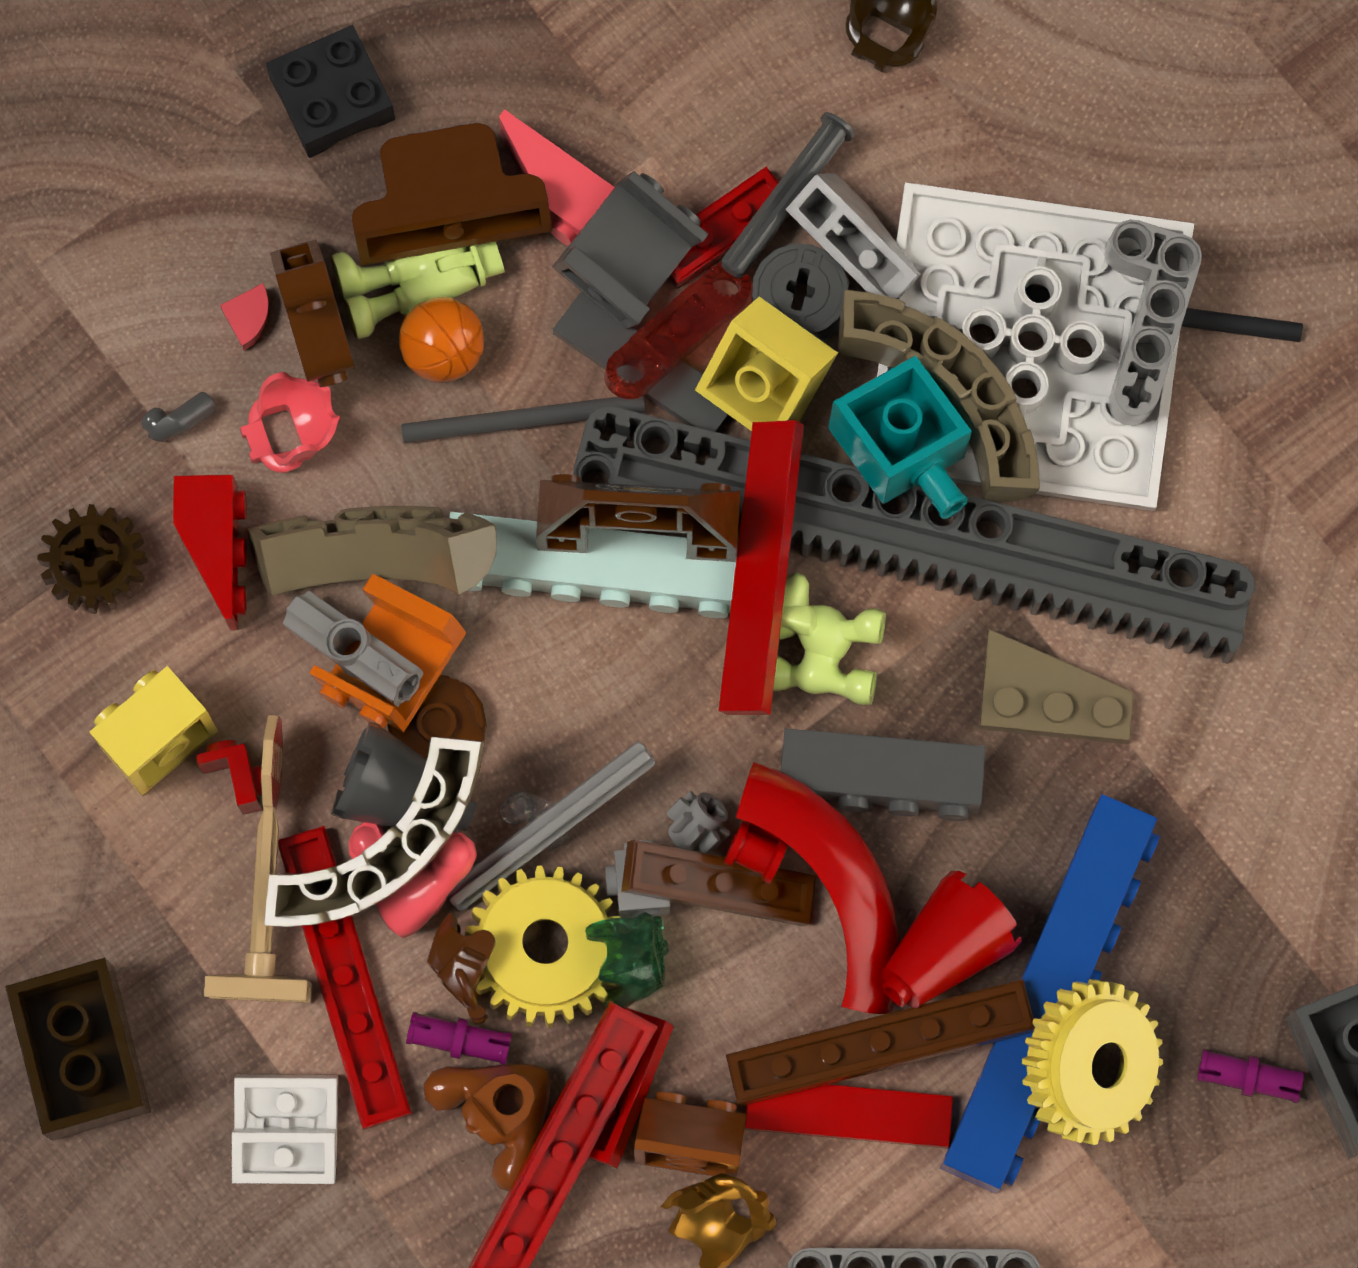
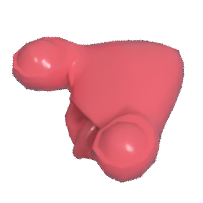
M364 822L354 829L349 840V855L352 859L361 855L364 850L377 842L385 834L381 825ZM453 832L450 839L435 858L412 881L390 897L377 903L378 911L387 927L401 938H406L418 932L432 916L438 914L449 893L471 871L477 857L475 843L464 833Z

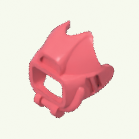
M280 372L269 376L263 382L259 397L250 409L248 425L240 427L242 437L248 441L251 450L249 452L251 463L262 461L272 471L287 473L299 468L302 461L313 457L316 452L330 442L339 424L340 416L336 415L332 410L330 387H319L317 382H307V379L291 377L286 372ZM285 410L291 415L301 446L281 454H274L262 419L265 416Z

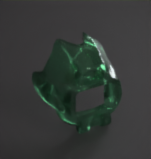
M643 912L637 915L636 918H610L587 926L585 930L587 940L605 943L607 947V956L599 970V980L620 985L606 991L608 994L607 999L604 1003L602 1002L605 1008L612 1001L626 1009L635 1002L649 997L664 988L666 970L664 956L669 953L668 941L663 937L664 923L662 917L652 916L648 912Z

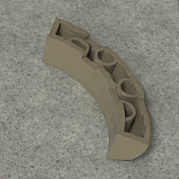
M844 290L840 313L838 356L857 357L894 368L916 355L972 431L969 444L978 466L982 499L1003 503L1022 500L1036 494L1040 489L1039 467L1031 430L1027 428L1024 417L1016 403L1017 398L1014 391L988 356L968 337L941 318L936 317L933 319L918 310L907 307L905 302L895 298L870 292Z
M373 506L341 510L340 513L335 515L334 520L309 521L306 515L246 528L258 572L266 589L272 596L317 585L366 580L371 577L372 573L383 579L415 580L436 584L450 589L459 595L475 587L490 571L497 548L495 524L470 513H464L458 519L445 518L439 507Z
M431 737L427 762L422 778L412 798L413 802L396 826L390 828L377 842L364 850L361 855L346 863L307 874H269L264 925L291 927L320 924L345 918L383 901L412 881L435 858L450 839L462 819L478 779L485 742L449 737Z

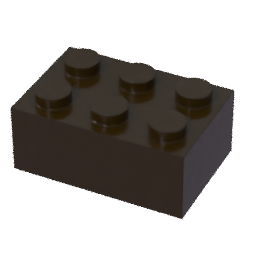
M105 957L5 986L42 1135L54 1141L151 1112L115 969Z

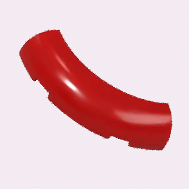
M754 761L746 781L736 818L755 824L788 844L816 872L829 892L843 928L847 953L846 988L841 1007L871 1014L891 1013L894 1002L886 995L882 988V984L885 982L882 970L899 945V932L893 900L874 855L861 835L839 811L837 812L822 797L814 793L810 787L777 769Z

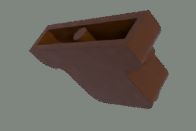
M481 123L412 133L387 140L380 149L387 193L382 199L361 204L352 214L354 234L361 265L552 232L548 197L543 180L532 174L505 175L502 172L494 131L489 126Z
M317 240L270 252L276 279L307 382L317 380L319 387H326L347 380L346 371L355 369L325 261Z

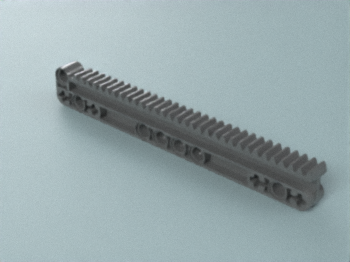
M603 406L593 411L586 421L573 475L580 477L581 482H583L584 476L588 473L600 471L609 478L606 484L700 489L701 485L705 483L725 484L730 486V491H740L738 528L740 529L750 441L614 406ZM607 427L616 429V434H612L609 441L601 439V434H605ZM630 432H635L634 448L627 447V441H630ZM651 438H661L669 445L667 450L660 454L648 453L642 446ZM678 443L684 445V451L681 450V460H676ZM701 451L710 453V458H707L705 465L696 463V458L700 456ZM805 454L800 456L790 549L795 543H799L802 557L807 558L815 547L819 548L822 562H826L832 553L835 552L838 553L840 566L845 567L851 558L854 557L858 560L859 571L864 572L869 564L874 562L877 565L878 576L881 577L885 575L890 567H894L897 581L902 582L910 571L915 574L917 586H922L928 576L934 579L935 590L941 591L947 581L953 583L954 595L957 596L962 593L966 586L972 587L973 600L976 601L981 598L985 591L991 592L992 605L997 606L1004 596H1009L1012 610H1017L1025 600L1029 601L1030 613L1032 615H1036L1043 605L1048 606L1049 617L1052 620H1055L1062 610L1067 611L1069 624L1072 625L1076 623L1081 615H1085L1088 629L1091 630L1095 628L1100 620H1104L1106 622L1107 634L1112 635L1119 625H1124L1127 639H1132L1140 629L1144 630L1145 642L1147 644H1151L1158 634L1163 635L1164 646L1167 649H1170L1177 639L1182 640L1184 653L1187 654L1191 652L1196 644H1200L1203 658L1208 659L1215 649H1219L1221 651L1222 663L1228 664L1243 642V628L1250 598L1255 589V580L1252 573L1239 563L966 495L968 498L967 504L952 516L954 520L952 524L945 527L933 524L928 516L936 508L920 486H914L897 496L896 498L902 500L905 504L906 510L900 514H890L881 507L880 499L856 467ZM849 485L857 491L859 497L851 502H842L833 495L832 491L838 486ZM982 521L994 522L999 526L1002 534L993 539L985 538L977 531L976 525ZM1129 558L1137 560V568L1139 569L1137 574L1128 572L1129 565L1126 562ZM1155 564H1161L1162 567L1156 580L1151 579L1155 571L1153 569ZM1173 569L1187 571L1192 578V585L1188 587L1175 585L1169 577V571ZM1206 576H1209L1210 579L1206 584L1208 589L1206 592H1201L1200 588ZM1224 582L1233 584L1232 591L1235 593L1233 598L1225 596Z

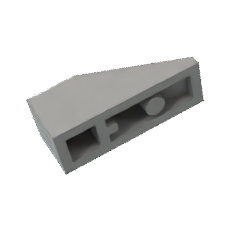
M836 173L816 174L785 209L867 292L899 300L921 275L871 208Z

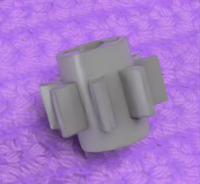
M690 791L684 798L680 797L666 813L669 818L674 820L668 829L669 836L680 849L695 852L700 850L702 853L708 854L713 848L717 849L730 835L728 829L722 826L728 819V812L723 803L711 794L700 793L696 796Z

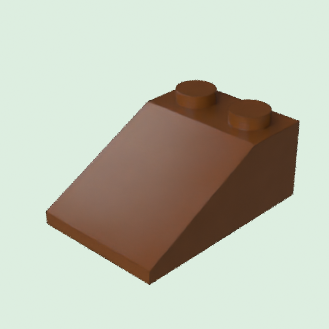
M656 1092L655 1099L644 1098L634 1145L635 1164L706 1176H716L721 1173L733 1177L737 1176L746 1114L736 1113V1104L719 1100H707L706 1108L686 1105V1096L669 1092Z

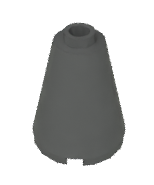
M369 722L367 728L363 730L347 765L342 785L345 788L344 791L338 789L331 809V815L341 819L390 827L396 826L413 802L412 798L422 778L427 759L381 726ZM469 801L465 813L454 832L458 828L464 831L467 830L477 803Z

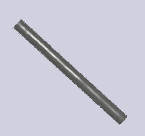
M643 394L403 423L401 424L403 442L408 443L588 420L593 411L603 406H614L638 413H645Z

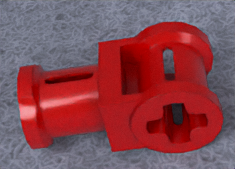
M742 820L723 863L728 866L734 863L762 875L763 882L770 884L781 864L788 844L755 824Z

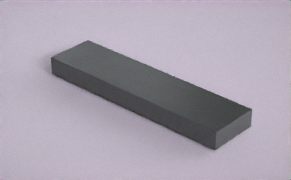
M580 292L553 328V335L638 393L643 394L645 398L683 424L719 432L730 417V415L695 391L703 374L634 327L625 329L582 292Z

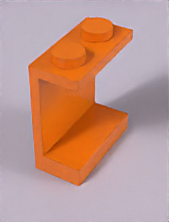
M372 573L362 590L374 605L362 625L370 634L423 671L424 674L420 680L419 689L409 701H405L397 707L358 678L347 675L338 664L335 665L331 673L316 665L312 667L309 673L322 687L319 694L330 703L342 709L349 703L361 709L358 715L368 723H375L384 729L389 724L404 732L467 632L453 614ZM361 641L349 645L345 655H350L357 651Z

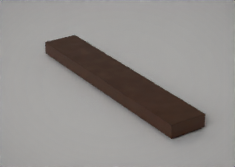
M1022 979L923 1004L918 1008L911 1007L726 1054L736 1101L740 1107L1033 1033L1035 1026L1032 1023L1034 1018L1024 980Z

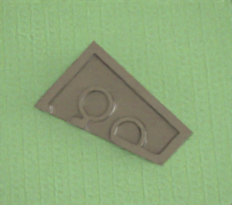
M988 630L979 729L1128 744L1130 740L1133 702L1132 691L993 630Z

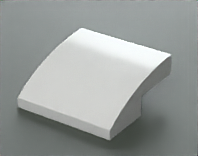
M237 1074L235 1076L232 1183L335 1184L338 1130V1075Z

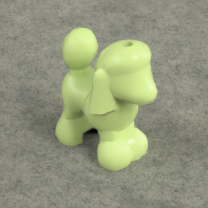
M798 572L789 575L786 578L779 640L790 638L797 634L805 652L801 663L797 665H791L785 659L777 656L773 691L799 687L810 694L833 693L848 698L856 704L871 705L875 693L877 673L853 669L849 674H844L838 665L849 650L852 642L874 644L882 642L886 612L878 608H869L857 615L854 620H847L840 611L831 606L809 605V583L806 577Z

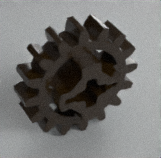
M89 504L87 516L82 517L74 508L69 509L71 521L64 524L62 521L54 519L52 523L57 531L55 537L43 535L41 538L43 544L49 549V552L37 555V560L41 566L49 568L41 574V578L46 585L55 584L51 593L58 601L69 595L68 605L72 610L76 611L83 601L86 602L91 614L97 613L99 602L106 601L107 605L114 610L117 608L115 596L121 593L124 597L131 599L134 595L128 586L131 581L143 583L144 581L142 572L136 566L148 563V557L145 552L136 549L140 548L145 542L140 533L130 534L134 525L128 517L117 523L118 514L112 507H109L103 516H99L95 505ZM104 531L110 532L119 538L124 547H119L118 544H108L103 535ZM80 534L70 545H67L73 537ZM98 551L101 557L95 558L94 566L87 567L84 561L90 560L92 552ZM62 571H67L68 574H78L82 582V588L70 583L64 577ZM115 573H119L115 579L105 585Z

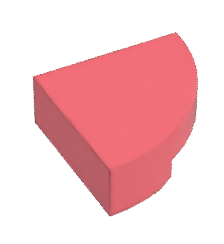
M263 283L220 305L224 316L244 351L259 340L268 320L270 303Z

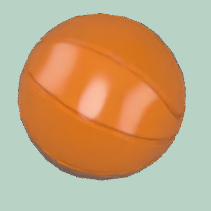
M434 297L418 303L405 316L400 329L399 347L403 360L417 376L436 383L452 382L469 374L478 364L483 354L485 337L479 317L467 304L450 297Z

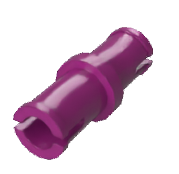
M413 1011L406 1044L451 1052V1058L460 1059L462 1054L499 1062L502 1065L506 1064L512 1036L511 1032L505 1033L468 1025V1019L458 1017L457 1022L421 1015Z
M1203 1049L1197 1081L1241 1089V1095L1252 1097L1254 1092L1298 1104L1300 1098L1299 1090H1302L1304 1071H1295L1260 1063V1057L1249 1055L1247 1060Z

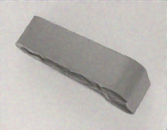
M1130 219L1121 222L1115 227L1105 246L1104 255L1106 262L1113 270L1145 281L1108 403L1110 413L1116 421L1124 425L1133 426L1147 419L1159 400L1201 265L1202 253L1196 241L1187 235L1140 220ZM1132 238L1137 241L1141 248V254L1137 256L1123 254L1118 247V240ZM1171 252L1179 253L1186 259L1188 269L1174 271L1169 268L1165 262V255ZM1154 298L1168 300L1173 307L1174 314L1169 317L1158 316L1152 310L1150 300ZM1142 343L1153 345L1158 350L1159 361L1155 363L1142 361L1137 355L1136 346ZM1136 378L1143 379L1145 381L1141 385L1138 394L1140 404L1137 408H1132L1128 406L1129 397L1127 395L1135 384Z

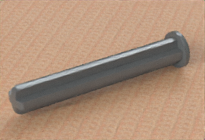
M825 112L821 116V127L722 258L721 267L735 278H742L789 216L785 209L816 174L821 173L841 144L854 138L855 133L853 129L843 119L829 112Z

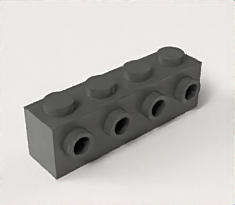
M785 728L780 771L801 781L825 801L838 802V808L844 811L865 812L868 811V806L872 805L889 807L888 813L897 816H917L919 810L939 811L938 817L941 819L965 821L968 820L969 814L977 815L981 807L986 746Z

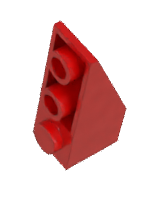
M233 475L174 476L173 524L229 629L238 630V615H246L247 610L245 585L238 586V567H246L247 564L246 539L238 538V520H246L247 518L246 491L239 490Z

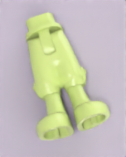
M496 241L385 261V264L371 267H360L355 263L351 255L346 252L331 255L338 289L342 301L345 302L347 317L356 339L369 337L374 332L375 325L379 321L396 312L407 315L418 303L434 297H458L477 286H485V278L505 273ZM400 285L394 292L374 298L362 296L384 286Z

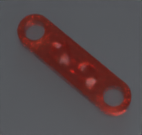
M722 262L717 263L716 266H711L696 282H692L632 335L627 343L619 350L613 352V355L608 359L604 372V381L607 388L614 395L623 399H637L644 396L746 304L752 284L750 283V276H747L745 273L742 278H735L721 267ZM719 280L730 281L735 284L738 292L736 295L731 294V297L727 294L724 297L722 296L723 293L720 292L718 294V290H714L715 285L713 283ZM624 365L633 366L641 372L643 378L639 379V382L636 380L634 383L632 381L626 383L625 379L621 380L620 375L617 376V369Z

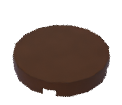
M440 675L404 732L389 724L387 726L389 733L427 759L431 737H449L484 742L487 722L483 703L474 690L464 682L461 683L457 679L450 678V676Z

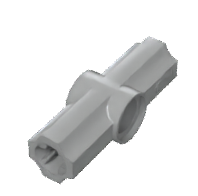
M309 590L301 596H296L287 607L286 617L283 621L285 628L338 664L347 675L358 678L397 707L401 703L409 701L419 689V683L424 674L419 667L370 634L360 622L347 618ZM361 641L357 651L353 654L345 655L349 645Z

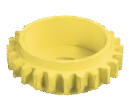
M542 865L537 866L535 878L527 879L522 869L516 870V883L510 885L503 877L498 880L500 893L497 896L487 890L483 893L482 899L487 909L478 907L472 909L471 917L479 923V926H466L465 936L479 930H487L493 934L496 941L494 950L481 975L483 979L476 987L477 993L481 995L491 991L494 995L490 1001V1008L495 1010L504 1003L508 1006L507 1019L510 1021L517 1016L518 1012L526 1014V1026L532 1027L536 1016H544L547 1028H553L555 1016L561 1014L567 1024H571L574 1020L573 1010L577 1008L588 1016L592 1013L590 1002L592 997L603 1003L607 999L608 994L602 987L603 983L616 986L618 982V976L610 970V967H623L624 956L613 952V950L625 945V936L613 934L612 932L621 926L622 920L620 916L607 917V913L612 908V900L608 898L598 902L595 898L599 892V886L595 883L587 890L582 888V874L577 873L571 881L564 880L563 867H557L553 877H545ZM536 921H554L567 934V950L559 960L553 963L542 964L535 962L524 951L522 944L523 935L526 929Z
M1089 979L1088 983L1072 982V991L1059 989L1057 991L1058 1002L1046 1001L1043 1004L1045 1014L1041 1019L1034 1018L1032 1022L1035 1029L1032 1037H1026L1025 1043L1029 1046L1027 1057L1022 1058V1064L1027 1066V1076L1022 1082L1023 1085L1030 1086L1032 1091L1027 1102L1030 1105L1040 1107L1035 1116L1037 1120L1049 1123L1047 1130L1051 1133L1062 1135L1063 1139L1097 1145L1099 1140L1112 1142L1114 1141V1131L1123 1134L1128 1133V1122L1130 1120L1140 1121L1142 1119V1108L1145 1104L1151 1105L1153 1102L1151 1093L1154 1086H1159L1160 1080L1157 1078L1158 1068L1163 1065V1059L1159 1058L1158 1047L1163 1042L1162 1039L1155 1036L1154 1030L1158 1026L1157 1020L1145 1017L1150 1006L1147 1003L1137 1002L1139 994L1135 991L1125 990V985L1096 979ZM1113 1042L1121 1049L1120 1066L1114 1084L1111 1087L1102 1088L1093 1078L1092 1062L1095 1053L1102 1045Z

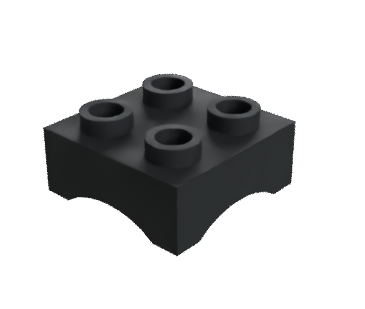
M353 25L266 63L269 78L293 123L308 158L324 152L335 143L355 133L379 127L395 120L393 105Z

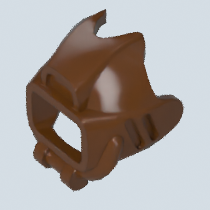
M449 913L436 931L427 964L437 974L441 984L467 1009L471 1020L475 1024H482L487 1020L488 1015L486 1010L477 1001L480 995L477 993L476 987L483 979L481 975L496 944L495 937L487 930H479L467 936L461 935V927L458 924L457 918L452 913Z

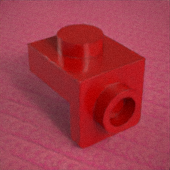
M235 740L219 741L206 746L207 752L196 755L198 766L203 774L230 769L237 806L243 815L262 811L259 797L262 795V766L252 765L250 752L245 743L236 745Z

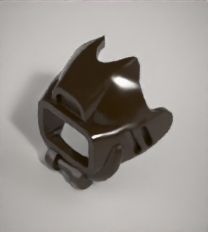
M851 0L850 12L846 18V33L851 43L855 46L851 55L857 59L863 58L874 64V68L880 72H883L887 65L897 67L911 63L924 47L923 41L936 20V0ZM871 16H876L906 33L909 37L902 47L893 52L865 36L862 28Z

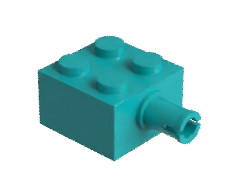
M916 355L833 401L828 429L882 504L914 486L922 488L943 519L958 513L967 504L968 498L960 491L945 469L965 458L972 431Z

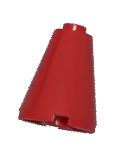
M950 871L941 879L882 970V976L885 981L882 984V988L886 995L900 1007H904L906 1004L912 1008L920 1007L1013 953L1022 942L1021 936L1013 939L1011 931L1017 924L1005 905L981 882H978L972 888L961 881L967 875L962 871Z

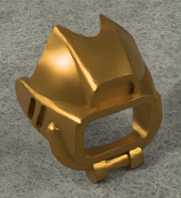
M723 1173L673 1192L660 1206L666 1210L673 1206H679L678 1213L668 1231L673 1236L687 1239L700 1248L702 1251L699 1261L700 1268L727 1267L741 1254L749 1243L763 1237L767 1230L771 1231L777 1224L774 1214L769 1211L770 1201L766 1192L755 1191L746 1182ZM743 1198L749 1208L751 1219L735 1213L731 1200Z

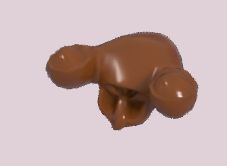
M507 1064L481 1068L446 1066L432 1071L423 1084L425 1100L436 1111L453 1110L466 1101L462 1106V1114L467 1122V1131L471 1134H477L492 1146L496 1144H503L505 1146L503 1151L494 1159L491 1177L499 1189L509 1191L546 1120L551 1092L549 1070L533 1064Z

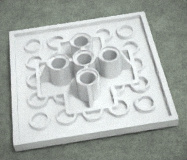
M905 182L896 243L921 275L899 300L905 302L907 307L918 310L933 319L936 317L943 319L963 333L995 364L1011 388L1013 381L1019 378L1029 379L1035 384L1037 388L1036 396L1024 399L1016 395V403L1034 439L1040 489L1036 494L1155 511L1179 335L1159 400L1148 418L1142 423L1133 426L1124 425L1116 421L1108 407L1109 396L1145 281L1113 270L1106 262L1104 253L1105 246L1112 232L1123 221L1130 219L1140 220L1187 235L1190 238L1193 236L1194 223ZM1132 238L1118 240V247L1123 254L1127 256L1141 254V248L1137 241ZM1171 252L1165 255V262L1169 268L1174 271L1188 269L1186 259L1179 253ZM1031 284L1043 285L1048 289L1050 299L1044 303L1033 302L1027 297L1025 288ZM1164 298L1150 300L1151 308L1158 316L1169 317L1174 314L1173 307L1168 300ZM977 324H985L993 329L995 339L986 344L978 343L971 337L969 330ZM1025 331L1036 332L1042 337L1044 346L1035 351L1027 350L1020 344L1018 336ZM1073 338L1085 339L1092 347V354L1085 358L1076 357L1070 353L1067 342ZM1142 343L1136 346L1137 355L1142 361L1146 363L1159 361L1158 350L1153 345ZM879 363L877 377L892 368ZM1136 378L1135 384L1127 395L1129 397L1128 406L1137 408L1140 404L1138 394L1145 380ZM968 444L965 458L945 470L955 483L981 486L978 466L972 448Z

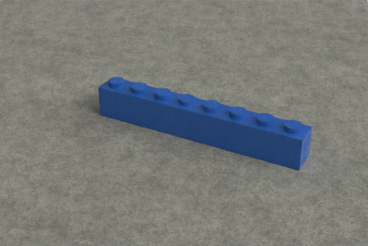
M1101 794L1021 977V980H1024L1033 1018H1042L1045 1014L1043 1004L1046 1001L1058 1002L1057 991L1059 989L1072 991V982L1088 983L1089 979L1100 980L1102 972L1094 969L1101 951L1110 954L1116 943L1122 926L1115 924L1114 920L1120 906L1130 908L1141 881L1133 878L1139 861L1142 860L1149 863L1155 851L1160 835L1152 831L1158 818ZM1033 1033L993 1043L940 1166L941 1170L995 1194L1001 1189L1003 1183L1012 1187L1024 1159L1015 1155L1022 1137L1032 1139L1040 1123L1035 1117L1039 1109L1027 1102L1028 1097L1032 1094L1030 1086L1023 1085L1022 1082L1027 1076V1066L1022 1064V1058L1027 1057L1029 1047L1025 1040L1026 1037H1032Z

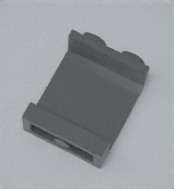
M635 171L626 175L618 182L552 266L625 329L639 324L650 310L646 306L691 247L703 242L708 235L699 227L701 221L691 210L682 205L676 207L662 195L664 189L655 179L644 173L639 175Z

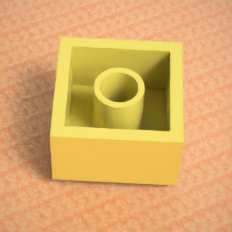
M759 296L731 321L695 391L750 431H752L753 422L786 420L800 422L838 352Z
M168 666L159 673L153 670L144 675L133 687L135 693L120 706L118 703H113L105 708L94 720L96 726L89 731L103 752L142 796L218 732L204 706Z

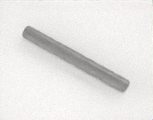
M635 742L473 865L471 871L447 896L452 905L460 911L465 910L482 897L486 890L490 891L498 885L500 878L506 879L655 765V760L648 748L641 742Z

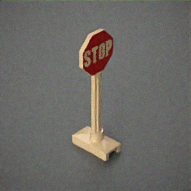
M268 715L263 739L261 770L263 812L257 831L250 953H245L244 974L231 973L205 976L204 997H209L210 999L311 1003V982L285 975H275L276 955L271 954L273 926L264 925L269 874H276L279 826L276 810L281 788L283 763L282 719L279 716Z

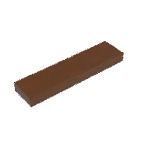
M639 840L627 842L621 892L798 926L811 925L816 875L778 868L772 882L768 884L763 882L762 875L736 863L731 866L724 864L725 857Z

